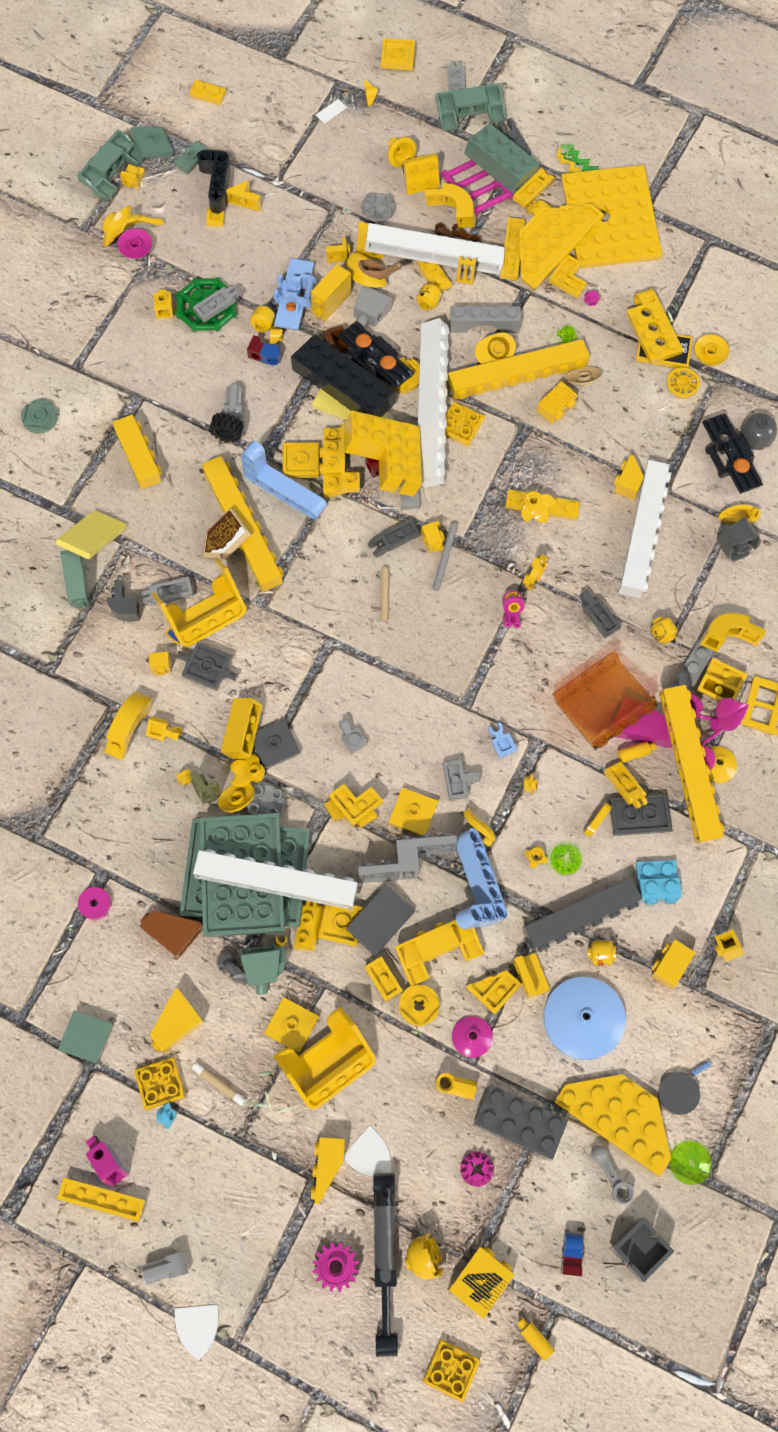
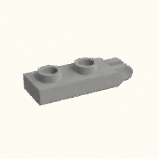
M451 61V66H448V91L465 89L464 66H461V61H457V66H454V61Z
M234 286L229 288L223 287L193 306V311L204 323L234 304L240 293Z
M189 577L147 587L148 590L141 592V596L145 597L142 599L143 604L151 603V605H157L152 596L154 592L164 603L194 596Z

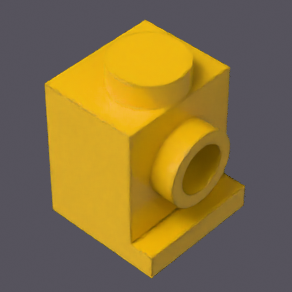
M161 289L157 293H153L156 319L174 317L171 292Z
M439 521L421 526V536L428 553L433 551L440 552L444 549L443 541H445L442 530L439 531Z

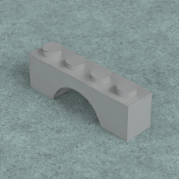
M450 306V333H467L470 329L481 325L494 326L501 333H519L521 306Z

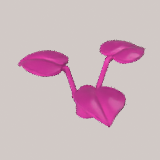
M691 693L690 704L691 708L695 710L696 718L711 720L710 727L715 731L714 734L701 742V746L705 749V764L708 765L711 771L715 765L716 758L713 750L705 746V744L717 735H720L721 731L735 730L743 721L749 705L732 698H724L716 706L717 717L704 716L699 714L703 708L701 700Z

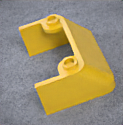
M218 558L214 560L221 575L212 581L211 588L214 594L182 612L180 607L174 603L165 606L155 592L152 593L167 624L180 644L185 647L192 646L242 618L246 613V606L228 568Z

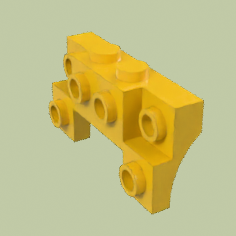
M341 424V428H323V447H320V458H323V463H320V474H323V496L336 497L344 493L360 492V472H345L344 424Z
M456 920L447 924L441 922L433 926V930L429 932L426 930L420 931L415 934V938L395 946L394 949L410 986L429 979L424 963L455 949H460L465 962L484 955L475 928L462 929Z

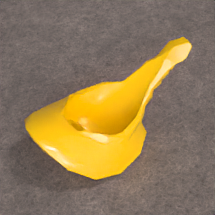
M131 205L122 208L119 212H111L106 216L102 225V230L104 231L103 246H109L118 238L124 228H128L135 223L160 226L164 224V221L161 218L131 214Z

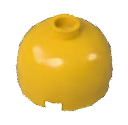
M430 1233L413 1239L409 1243L407 1257H405L407 1269L412 1270L415 1276L423 1280L440 1277L444 1272V1268H439V1262L442 1261L439 1247L434 1237L429 1239Z

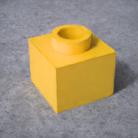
M168 652L149 653V667L152 674L165 675L166 673H171V659Z

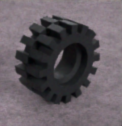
M221 412V414L216 413L212 417L209 432L216 439L220 438V441L226 440L228 443L229 441L235 443V441L238 442L241 438L244 428L243 421H240V418H235V415L230 416L229 413L226 415L224 412Z

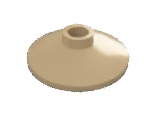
M585 367L580 370L573 369L566 375V379L569 383L586 387L602 377V372L595 367Z

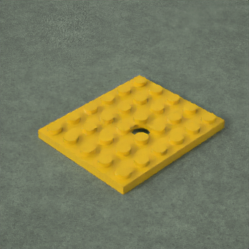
M644 165L561 174L566 205L584 206V204H592L598 210L607 212L610 217L608 221L602 222L601 220L574 248L575 258L582 262L581 268L662 258Z

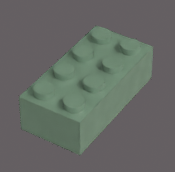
M490 123L468 139L464 152L467 157L513 194L538 171L540 165L538 161Z

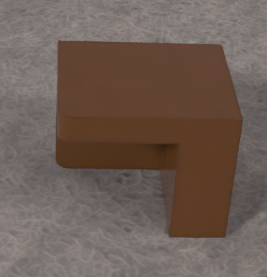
M343 326L323 331V341L339 352L348 350V346L338 337L344 331Z

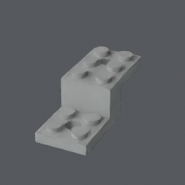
M451 833L440 834V837H432V835H422L416 839H412L410 836L401 837L400 840H396L397 864H394L393 861L383 862L382 865L364 863L362 867H358L359 883L418 879V855L455 853L457 836H452Z

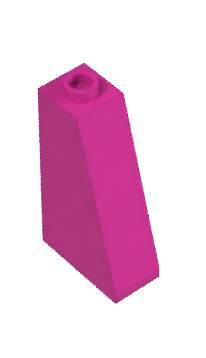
M625 697L607 735L638 742L647 741L649 744L655 742L656 745L672 748L665 716Z

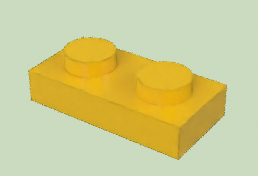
M195 79L189 95L193 98L221 105L226 95V88Z
M382 956L364 967L385 1003L403 992Z

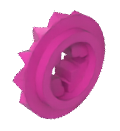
M471 1152L461 1162V1176L471 1186H484L491 1180L494 1174V1164L486 1154ZM470 1162H472L475 1165L481 1164L483 1162L484 1164L481 1167V1171L484 1174V1176L480 1175L479 1173H476L475 1175L473 1174L471 1177L470 1175L472 1174L474 1168L472 1167V1164Z

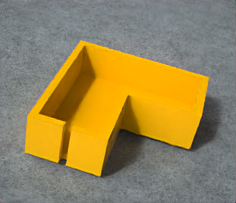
M351 410L344 423V453L379 460V490L395 493L402 481L405 480L398 490V494L414 497L422 485L419 426Z

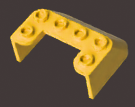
M341 1006L330 1013L327 1018V1025L331 1032L298 1056L292 1048L287 1047L272 1056L309 1109L321 1107L371 1069L376 1062V1057Z

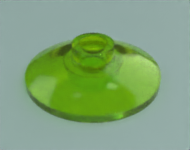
M687 1141L680 1143L672 1151L670 1168L673 1175L680 1182L687 1185H697L704 1182L710 1175L712 1160L704 1146L697 1142ZM690 1159H694L696 1161V1165L694 1167H691L689 1165Z

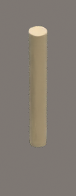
M386 567L381 568L382 622L388 621L389 569Z

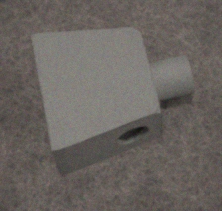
M362 285L353 308L356 321L363 328L366 324L373 327L377 326L392 309V298Z

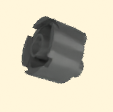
M742 518L732 525L726 524L721 528L722 532L717 538V542L729 560L731 558L732 561H738L750 555L749 551L752 548L756 550L761 544V539L747 518Z

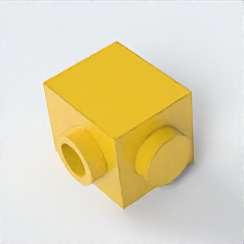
M733 929L715 936L718 945L714 947L718 956L724 957L725 962L744 955L741 944Z

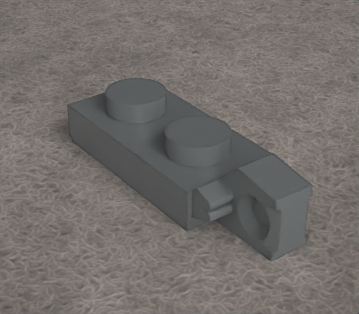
M587 590L580 594L579 598L583 603L581 606L584 612L605 639L621 629L620 624L600 598L592 597Z

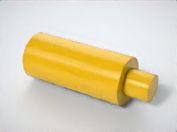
M647 741L617 750L618 759L620 762L625 763L651 755V751L656 750L657 747L655 742L649 744Z
M524 1318L518 1321L517 1325L521 1328L520 1334L543 1361L547 1360L554 1353V1347L532 1322L527 1323Z

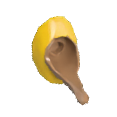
M359 252L351 253L347 260V268L353 280L363 286L372 288L387 286L385 277L395 271H399L402 267L401 263H395L388 268H383L377 261L371 260Z

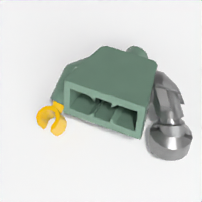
M277 935L273 941L274 945L238 949L242 969L237 965L235 955L228 951L221 953L217 957V966L221 972L229 973L228 977L235 983L248 984V986L255 985L256 994H267L268 983L277 982V976L281 975L287 964L286 947H284L287 937L283 936V943L278 941Z

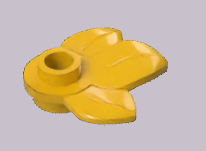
M534 490L529 491L523 498L525 505L521 510V516L525 522L534 518L540 523H546L549 519L548 509L556 506V501L547 493L540 494ZM535 497L536 501L530 503L531 498Z
M251 754L250 759L235 760L230 764L231 771L236 774L231 782L232 786L244 787L251 781H261L265 776V769L260 764V759L254 754Z

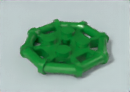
M195 277L181 291H177L175 295L177 298L175 316L188 325L193 332L214 330L218 332L228 321L236 317V302L229 306L228 309L221 311L203 323L193 311V306L217 292L218 288L229 287L218 277L215 279H197ZM200 286H212V288L201 289ZM195 288L196 290L192 292V295L188 296L187 294ZM184 302L189 303L188 309H183ZM219 315H224L219 321H217V317ZM188 316H194L196 320L192 321Z

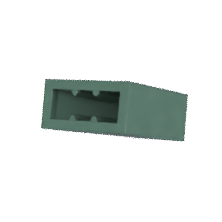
M69 550L60 551L67 600L70 606L83 608L86 605H90L86 564L83 557Z

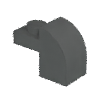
M114 580V587H111L112 597L107 598L112 614L121 621H139L140 604L138 598L125 597L123 581Z

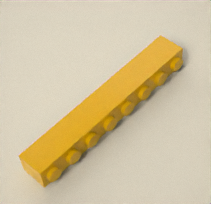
M581 339L449 372L448 385L454 400L465 399L471 395H481L487 391H497L503 387L516 386L519 383L532 382L535 379L548 378L559 373L564 374L573 369H583L588 365L590 356L584 340Z
M222 456L202 463L203 473L223 514L232 507L252 534L240 545V548L261 591L265 592L283 584V571L280 566H276L274 562L276 557L273 551L268 550V541L265 535L261 536L259 532L261 527L257 520H253V511L250 505L246 506L244 502L246 497L242 490H238V481L235 475L231 476L230 471L232 470L228 461L224 462Z
M686 685L663 689L659 692L695 843L723 838L724 826L719 821L718 814L720 810L718 804L714 801L715 789L709 781L710 769L705 764V749L700 744L699 738L701 733L695 724L696 713L694 708H691L690 690L686 688Z

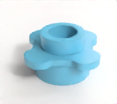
M165 1103L164 1107L159 1108L157 1111V1122L164 1124L166 1129L171 1128V1123L177 1116L176 1110L171 1108L170 1103Z

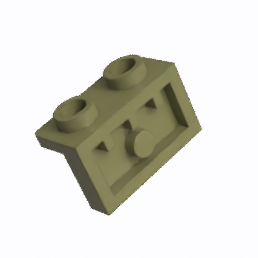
M197 770L190 773L192 786L202 804L215 802L218 796H220L218 782L215 781L208 785L203 774L199 775Z

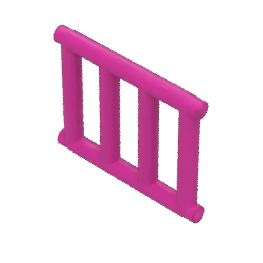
M472 160L449 171L443 170L441 172L447 183L461 188L489 174L483 170L455 183L451 177L477 165ZM496 179L469 193L473 200L499 186L504 192L474 207L476 217L478 213L508 198L512 200L514 194Z

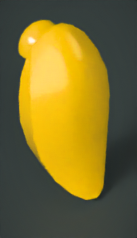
M735 505L723 510L718 515V520L732 525L742 518H747L752 524L759 519L761 511L759 508L751 505Z
M468 807L463 812L466 821L485 836L482 839L483 843L488 847L495 842L493 830L473 814Z

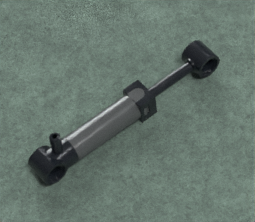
M373 1173L375 1287H381L382 1333H375L376 1357H397L398 1337L397 1333H391L390 1287L397 1286L395 1173Z

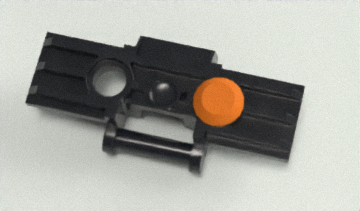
M723 413L702 421L713 443L705 452L711 457L718 471V477L730 476L739 494L763 486L752 464L754 461L752 451L744 436L736 434L727 415ZM727 435L729 441L721 440L720 436ZM716 452H720L722 455L726 453L730 461L726 469Z

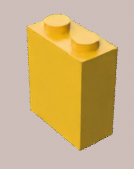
M336 264L311 291V308L315 317L326 321L351 294V273Z

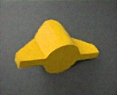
M366 80L364 81L365 96L368 106H371L377 98V87L372 86Z
M274 325L270 329V345L283 341V330L274 327Z

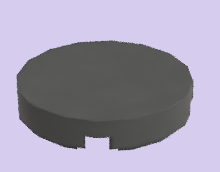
M681 1072L672 1073L664 1077L659 1084V1101L662 1107L669 1113L685 1115L693 1111L698 1105L700 1099L699 1086L688 1074Z

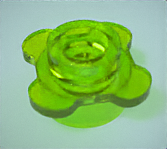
M564 326L562 330L557 331V336L561 338L564 344L577 339L575 330L571 326Z

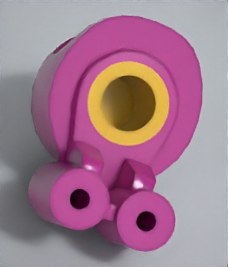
M509 590L502 597L503 609L505 611V614L502 616L504 626L509 628L513 625L514 628H520L521 622L518 614L524 609V600L520 592Z

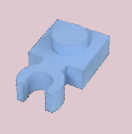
M499 722L497 724L499 731H493L490 726L488 733L490 736L495 737V739L491 740V744L499 759L517 752V748L510 734H503V725Z

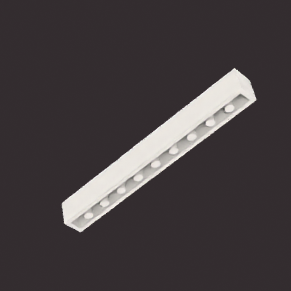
M440 318L421 324L418 426L420 428L421 476L424 488L444 484L449 327Z

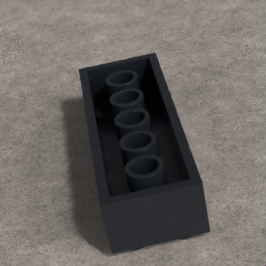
M313 335L291 356L293 371L317 388H321L350 411L383 417L396 404V390L316 335Z

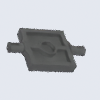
M197 642L194 650L189 655L178 651L176 658L186 661L185 668L181 674L183 678L216 691L225 677L234 681L237 680L238 674L228 670L232 660V655Z

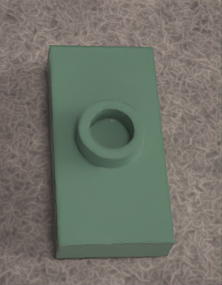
M195 141L174 164L188 175L198 165V152L209 149Z

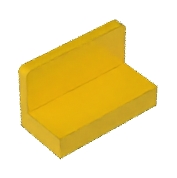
M535 953L525 957L521 955L514 958L513 964L527 999L549 992L550 988Z

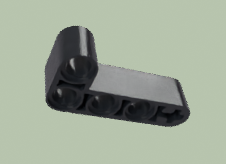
M201 150L197 154L199 171L204 174H211L208 193L210 210L212 213L220 214L224 211L226 204V190L228 189L230 175L229 154L225 151Z

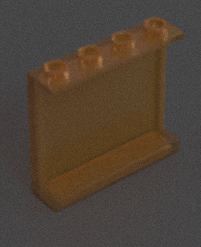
M612 651L552 693L557 706L594 750L604 747L610 739L621 735L627 727L635 725L640 718L652 713L657 707L656 697H651L620 662L619 655L615 651Z

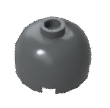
M753 414L744 421L740 429V436H744L749 448L763 450L768 446L770 447L777 436V425L774 419L767 414Z

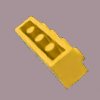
M129 415L112 422L115 433L141 490L160 483L162 471L159 464L155 465L153 461L156 458L152 449L148 450L147 448L149 442L146 435H142L140 432L142 427L139 420L135 421L133 415Z

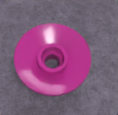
M129 229L122 233L118 239V249L127 258L138 259L144 257L152 248L150 235L142 229Z
M465 1017L458 1021L453 1029V1045L465 1057H480L492 1045L493 1033L491 1027L480 1017ZM471 1032L476 1033L477 1038L475 1040L470 1039L469 1034Z

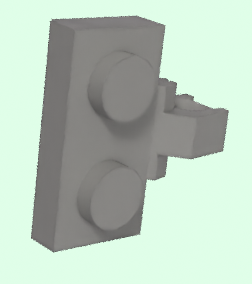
M461 759L442 763L449 802L469 798L467 788H470L472 783L480 782L479 771L468 773V770H463Z

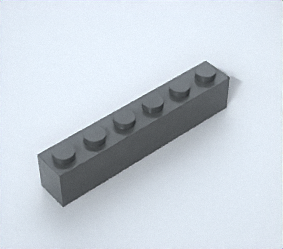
M631 877L526 925L522 931L532 951L538 950L542 952L550 948L549 944L555 941L557 944H560L568 939V935L574 933L577 936L585 932V928L590 925L593 928L604 923L603 919L607 917L614 919L621 915L620 911L625 909L631 911L639 907L638 903L642 900V897Z

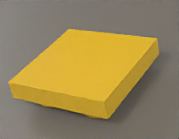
M453 401L446 413L447 427L445 428V436L469 447L485 416Z
M175 1057L134 1070L145 1111L163 1106L165 1103H172L186 1098Z
M440 1339L423 1383L463 1403L481 1359Z

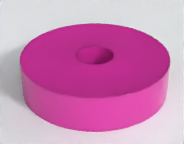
M98 887L86 889L78 899L80 913L90 920H99L105 917L111 908L109 895ZM93 901H98V904L95 907L91 906V903Z

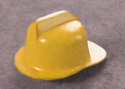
M503 332L485 337L477 343L475 357L481 364L512 357L516 350L515 341L512 336Z

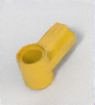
M443 1073L436 1078L434 1087L441 1094H450L474 1100L477 1082L452 1076L449 1073ZM441 1078H446L449 1081L450 1086L448 1089H443L440 1086Z

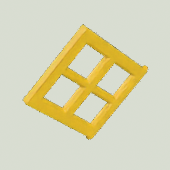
M754 676L746 702L749 706L740 725L778 736V728H776L778 722V683ZM759 686L777 691L774 705L756 700ZM754 705L772 711L768 725L751 720Z

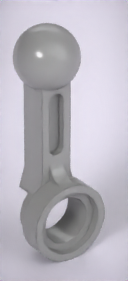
M595 1146L591 1151V1157L600 1164L610 1181L613 1199L620 1204L630 1203L634 1197L632 1186L619 1180L607 1159L608 1152L606 1148ZM622 1186L628 1192L624 1199H620L617 1196V1190Z

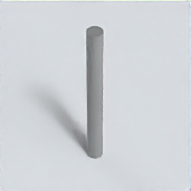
M456 523L450 524L432 587L436 591H439L458 526Z

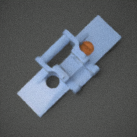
M290 259L286 279L284 280L281 274L278 275L277 283L279 288L278 290L275 289L273 294L275 302L279 304L274 327L299 330L304 307L308 308L311 306V291L317 281L312 276L314 262ZM302 288L306 289L304 297H300Z

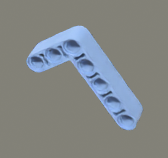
M251 441L242 452L243 474L249 481L314 520L319 517L327 506L325 500L267 465L265 449L261 444Z
M470 828L457 835L456 847L477 905H473L456 914V922L462 929L488 927L506 919L508 915L481 836L475 828Z

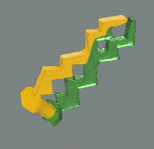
M561 144V147L558 148L556 159H560L562 164H570L569 173L580 172L581 168H574L575 165H583L582 172L599 170V166H589L590 159H579L580 150L573 151L574 145ZM561 148L569 149L568 156L572 158H566L567 152L561 153Z

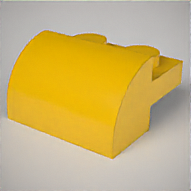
M712 658L696 691L717 701L724 698L736 700L748 674Z

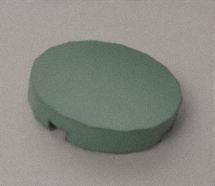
M43 399L34 400L29 405L24 406L21 412V420L27 430L32 433L42 434L55 427L58 421V414L55 407L49 401Z

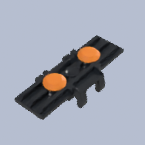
M357 321L338 335L356 353L352 356V361L378 379L382 376L394 388L397 389L414 375V372L398 359L396 349L381 336H372ZM372 358L377 363L375 371L362 359L368 360Z

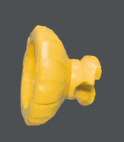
M393 137L388 142V161L395 168H402L403 160L416 155L417 147L410 137Z

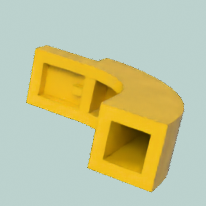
M442 183V189H425L427 206H451L456 209L458 228L475 227L476 216L470 195L463 188L454 184Z
M726 613L712 621L704 632L700 645L717 652L725 642L726 637H737L757 646L765 636L766 630L750 623V617L747 615Z
M135 691L125 700L109 728L106 737L108 742L104 753L120 760L125 758L135 728L143 718L148 716L152 698Z

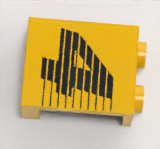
M478 1246L476 1253L448 1290L484 1319L515 1275L511 1272L513 1268L504 1260L501 1263L494 1258L495 1253L487 1246L484 1248Z

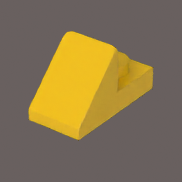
M249 181L226 190L227 203L260 211L261 197L256 193H250Z

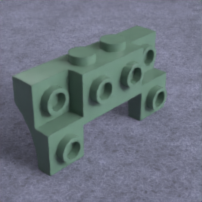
M500 83L435 93V102L439 113L438 119L442 131L458 129L457 118L484 113L488 114L490 124L506 121L507 116Z
M117 129L109 140L99 148V151L89 159L88 163L77 174V178L80 183L92 189L94 195L107 202L117 191L116 186L110 183L109 180L126 161L138 167L146 157H141L136 144L126 133Z

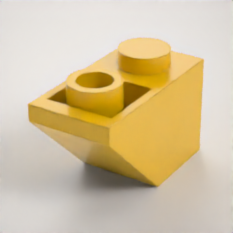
M630 454L628 461L624 459L620 468L623 471L622 474H617L614 492L635 500L644 476L634 455Z

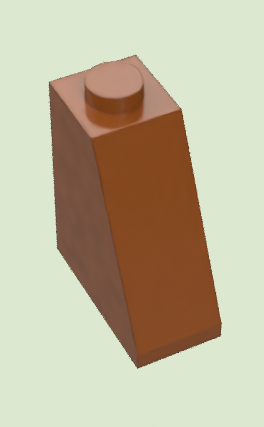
M153 910L150 914L146 913L142 917L139 926L177 959L184 954L203 931V925L200 922Z

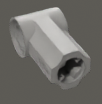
M230 384L226 387L224 414L235 415V418H240L241 420H243L242 386Z
M183 1251L142 1265L146 1284H151L168 1277L171 1279L187 1274L188 1270Z

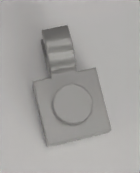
M346 719L339 722L338 726L345 734L341 737V740L351 755L368 745V742L358 728L352 730Z

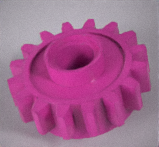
M331 1242L329 1249L326 1246H322L324 1252H317L316 1255L319 1257V1260L313 1261L317 1268L312 1272L319 1274L316 1282L322 1280V1288L324 1289L329 1285L330 1292L333 1291L334 1287H337L338 1291L341 1292L342 1285L350 1288L348 1281L355 1282L356 1279L353 1273H359V1270L355 1268L359 1261L353 1260L356 1252L350 1254L348 1252L350 1246L348 1245L343 1249L342 1242H339L338 1247H335L334 1243ZM334 1260H338L342 1264V1270L339 1273H333L330 1270V1263Z

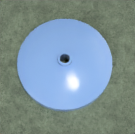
M576 977L564 981L550 994L544 1008L543 1020L548 1038L560 1052L574 1059L593 1060L606 1055L617 1046L625 1030L626 1015L621 999L609 985L595 978ZM584 1013L588 1014L589 1020L583 1019Z

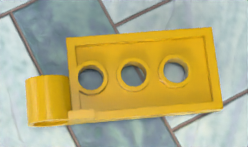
M650 288L635 293L634 303L636 307L628 309L626 315L650 365L682 354L684 350L655 291ZM647 311L650 316H644L641 312ZM653 325L657 328V330L652 331L648 328V326ZM661 340L664 342V345H657L655 341Z

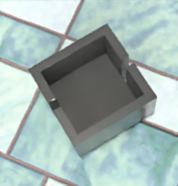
M639 1217L609 1247L623 1263H629L626 1267L640 1282H645L675 1252L661 1236H655L658 1232L644 1217Z

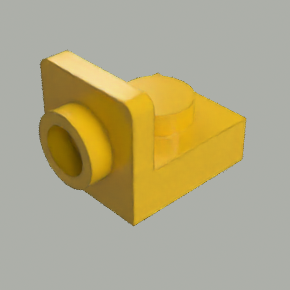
M128 164L126 171H121L120 173L122 185L138 189L145 174L144 168Z
M342 237V245L326 246L327 263L347 261V254H350V245L346 243L345 237Z

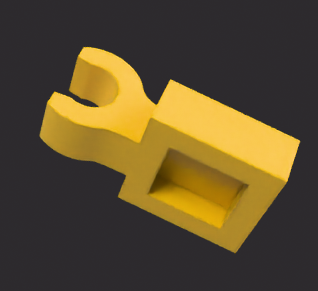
M153 716L148 719L146 736L164 741L166 737L178 740V737L181 736V727H169V721Z

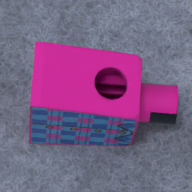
M97 1135L86 1141L90 1149L86 1156L102 1182L112 1188L129 1175L110 1145L104 1141L101 1142Z

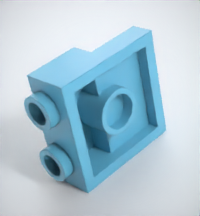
M676 860L635 863L638 891L642 897L640 902H645V905H655L659 901H665V904H675L682 898Z

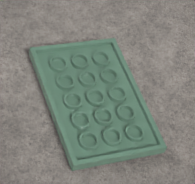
M279 813L200 818L201 851L210 849L216 851V854L219 855L230 853L236 855V858L239 859L250 857L255 859V862L263 863L264 861H270L275 863V866L282 867ZM201 879L204 938L285 932L283 896Z

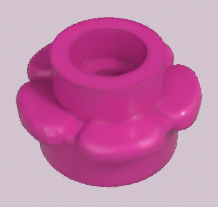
M588 291L584 294L585 298L583 300L588 306H595L601 297L597 291Z

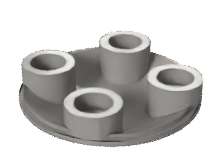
M367 193L362 202L361 209L367 218L373 221H385L393 216L395 204L392 201V196L389 194Z
M272 785L254 786V798L246 806L249 815L279 813L280 816L285 806L282 791Z

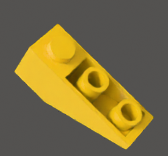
M320 1137L319 1142H315L314 1155H318V1164L313 1165V1177H317L316 1186H312L311 1199L315 1200L314 1204L321 1203L344 1162L345 1139Z

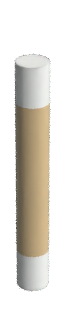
M196 1062L193 1065L192 1070L240 1106L243 1105L246 1100L243 1096Z

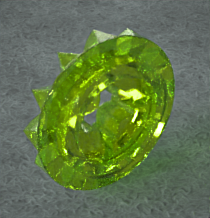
M561 844L555 847L551 853V866L561 875H572L579 870L582 864V855H580L578 848L573 847L571 844ZM568 852L569 859H571L572 862L568 861V863L564 867V860L561 859V857H564Z

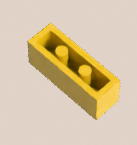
M233 698L221 753L231 759L251 758L262 704L253 698Z

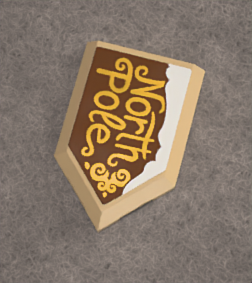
M232 507L205 532L202 558L227 559L252 535Z

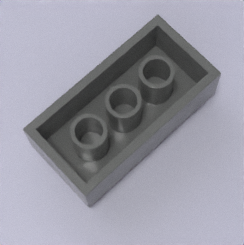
M490 1085L473 1126L551 1161L555 1156L568 1119Z

